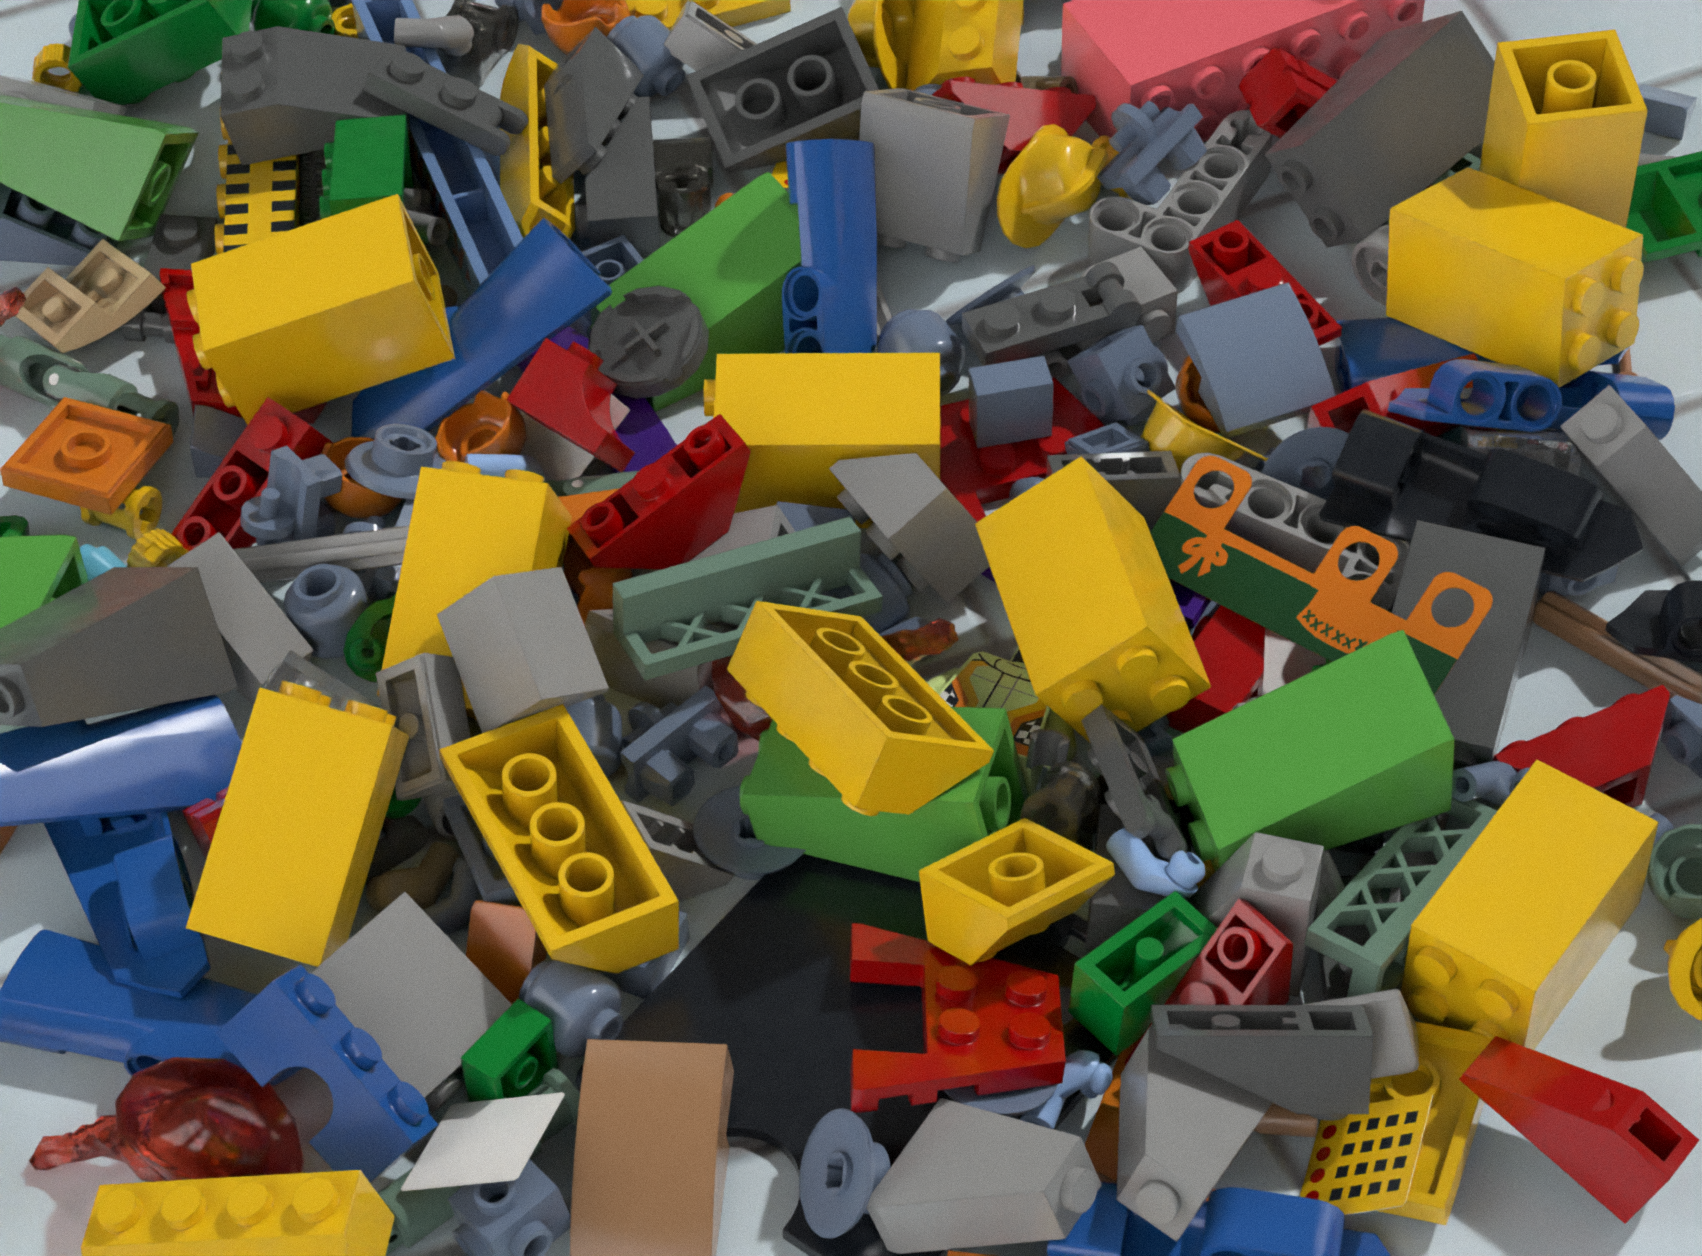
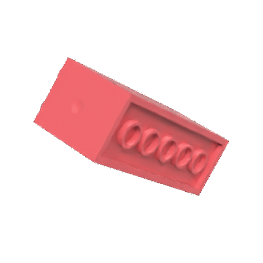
M1072 0L1063 4L1061 76H1070L1076 80L1078 94L1095 95L1096 107L1086 118V121L1099 137L1107 135L1111 138L1117 132L1111 116L1112 112L1119 105L1127 103L1140 109L1147 101H1151L1158 107L1159 111L1164 107L1182 111L1187 104H1194L1203 116L1194 128L1202 142H1206L1229 114L1239 110H1249L1251 106L1246 103L1238 86L1241 83V79L1272 49L1279 47L1293 55L1296 60H1301L1338 81L1386 32L1422 22L1425 0Z

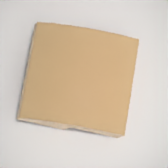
M102 239L66 279L47 267L8 310L58 351L65 353L99 340L118 329L146 308L166 287L149 271Z

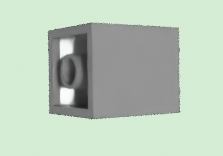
M904 88L864 91L861 103L859 141L872 142L875 146L877 244L894 248H905L906 241L924 245L927 246L926 256L948 262H959L960 255L980 252L1010 115Z
M406 892L402 893L311 972V974L321 978L330 987L336 999V1006L354 1027L363 1029L375 1039L381 1049L382 1059L401 1081L414 1086L422 1094L432 1114L444 1105L463 1085L456 1077L463 1070L460 1057L512 1005Z

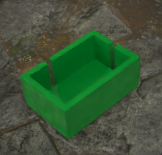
M406 115L336 120L334 142L324 144L326 169H322L324 196H320L319 200L320 218L324 219L395 194L399 195L404 205V188L415 187Z

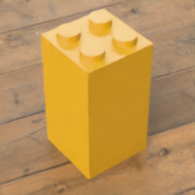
M1615 29L1497 43L1479 171L1626 228L1648 110Z
M1467 167L1390 208L1386 316L1494 362L1527 368L1552 380L1560 388L1635 343L1639 330V318L1637 316L1639 284L1644 271L1641 261L1643 234Z
M398 194L191 263L194 289L187 291V300L193 318L200 327V333L193 335L196 355L205 370L214 369L217 386L225 405L228 408L236 406L247 425L267 397L291 413L455 359L439 273Z
M940 353L717 354L715 379H704V415L713 416L714 418L721 414L751 450L734 513L774 506L777 504V501L846 509L837 498L846 488L829 469L838 460L917 453L940 479ZM869 518L861 525L855 519V524L858 528H868L873 523L871 518Z
M1082 456L975 523L1035 695L1089 743V738L1081 720L1101 704L1138 732L1169 712L1182 708L1189 700L1211 688L1145 518Z
M445 461L442 463L441 469L421 466L382 670L422 653L453 657L437 614L493 576L563 567L569 531L566 528L570 526L572 516L549 484L543 483V476L517 469L506 470L505 477L480 474L481 469L477 466L458 461ZM461 679L467 717L477 721Z
M282 680L279 692L259 687L186 929L316 967L321 965L348 941L409 740V735L394 727L396 716L388 714L386 710L353 700L347 701L345 711L329 707L331 697L322 695V692L288 681Z
M1536 760L1411 924L1401 994L1411 1013L1427 1024L1480 1033L1492 1039L1498 1036L1535 1050L1639 905L1659 822Z

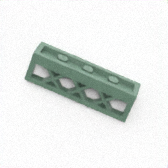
M846 517L612 583L613 634L646 681L733 655L756 601L864 617L882 611L883 596L860 567L861 530L851 517ZM848 585L855 594L843 599L822 595L824 591ZM720 621L739 626L737 630L723 634L704 629L706 625ZM665 639L678 642L679 645L675 648L651 654L644 643Z
M1452 797L1451 811L1446 813L1470 824L1469 829L1441 831L1436 820L1440 814L1403 825L1308 927L1304 945L1353 969L1347 997L1393 990L1401 982L1404 975L1411 924L1481 834L1497 810L1476 800L1461 802ZM1433 851L1437 860L1436 865L1408 867L1403 855L1412 852ZM1400 887L1405 899L1403 902L1374 904L1370 891L1372 889ZM1366 925L1371 938L1361 946L1333 931L1341 926Z

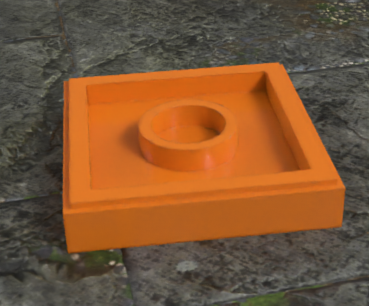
M64 397L0 468L3 486L112 515L174 442L171 425Z

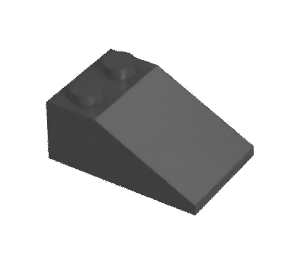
M842 6L686 75L727 173L760 168L787 161L786 143L817 139L859 141L864 91L879 90Z
M279 26L258 31H246L238 35L222 38L220 116L242 166L324 149L325 143L334 142L336 120L406 115L408 132H410L409 113L363 91L369 71L391 47L407 52L404 45Z

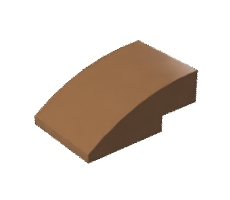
M587 1039L574 1152L570 1256H716L730 1149L726 1132L734 1076L727 1044Z

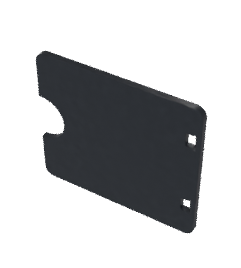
M802 854L790 866L774 873L765 874L623 1022L621 1031L615 1040L727 1044L734 1076L726 1136L754 1138L771 1144L787 1156L799 1176L806 1143L819 1120L834 1109L845 1108L851 1111L850 1071L853 1049L924 1054L921 987L850 982V936L852 923L865 924L928 941L920 882ZM1071 913L1050 924L1046 930L1029 935L998 951L992 957L1058 975L1065 1057L1078 1050H1089L1099 1054L1100 1062H1104L1109 1067L1120 1054L1115 1056L1068 1012L1074 965L1081 958L1064 949V946L1068 943V939L1071 936L1086 943L1087 921L1075 913ZM584 1064L580 1067L576 1076L577 1091L579 1093ZM938 1090L936 1102L911 1105L908 1095L879 1099L877 1111L854 1113L868 1127L873 1142H877L885 1148L889 1156L890 1166H892L939 1099L954 1100L944 1090ZM1080 1090L1065 1099L1054 1130L1058 1128L1085 1096ZM800 1197L794 1214L783 1228V1239L809 1256H947L948 1250L905 1254L888 1251L870 1214H863L857 1224L845 1234L831 1239L820 1237L808 1225Z

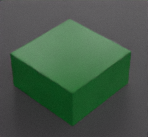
M517 999L460 1057L469 1102L526 1096L543 1084L544 1074L553 1068H559L551 1019L520 999Z

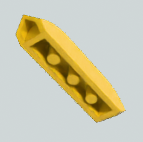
M518 44L504 77L500 100L522 110L527 115L528 124L519 134H511L499 128L509 136L511 141L510 147L500 156V190L523 239L542 218L550 221L570 239L575 231L574 173L562 184L552 177L544 84L558 64L529 45Z

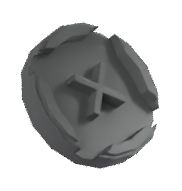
M664 286L637 288L623 295L625 301L619 303L614 309L609 305L598 315L589 333L588 350L604 360L598 370L617 384L614 389L616 394L638 399L660 396L681 386L698 370L708 351L709 330L699 308L692 303L690 297L677 289Z

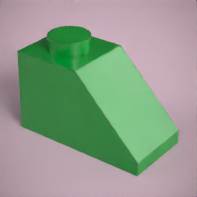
M1174 891L1075 963L1068 1012L1117 1056L1142 1037L1152 1023L1151 1005H1164L1213 936L1217 927Z

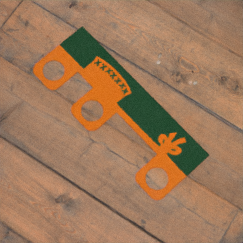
M1214 455L1204 456L1197 461L1150 532L1169 579L1331 662L1391 633L1404 630L1435 696L1492 607L1493 597L1488 589L1456 573L1442 572L1434 577L1408 619L1405 620L1370 602L1398 559V549L1394 543L1362 527H1347L1339 534L1313 574L1225 530V526L1252 486V478L1247 471ZM1212 471H1221L1228 474L1234 483V491L1231 498L1224 505L1217 508L1201 506L1194 496L1197 481L1203 475ZM1354 543H1369L1379 553L1380 561L1377 570L1370 577L1363 580L1355 581L1344 577L1338 567L1339 557L1343 550ZM1451 588H1458L1469 593L1474 602V610L1471 617L1464 624L1457 627H1444L1434 620L1431 611L1432 604L1441 592Z

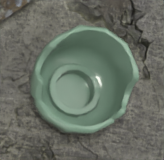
M1686 824L1664 832L1653 846L1647 870L1649 888L1658 902L1676 916L1693 920L1702 918L1701 824Z

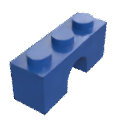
M301 964L270 982L216 1033L261 1087L278 1078L292 1067L308 1068L324 1079L332 1094L333 1111L327 1125L309 1143L333 1171L361 1170L372 1184L439 1125L428 1113L429 1108L422 1094L411 1084L401 1081L382 1059L381 1049L375 1039L363 1029L354 1027L336 1006V999L330 987L318 976L308 973Z

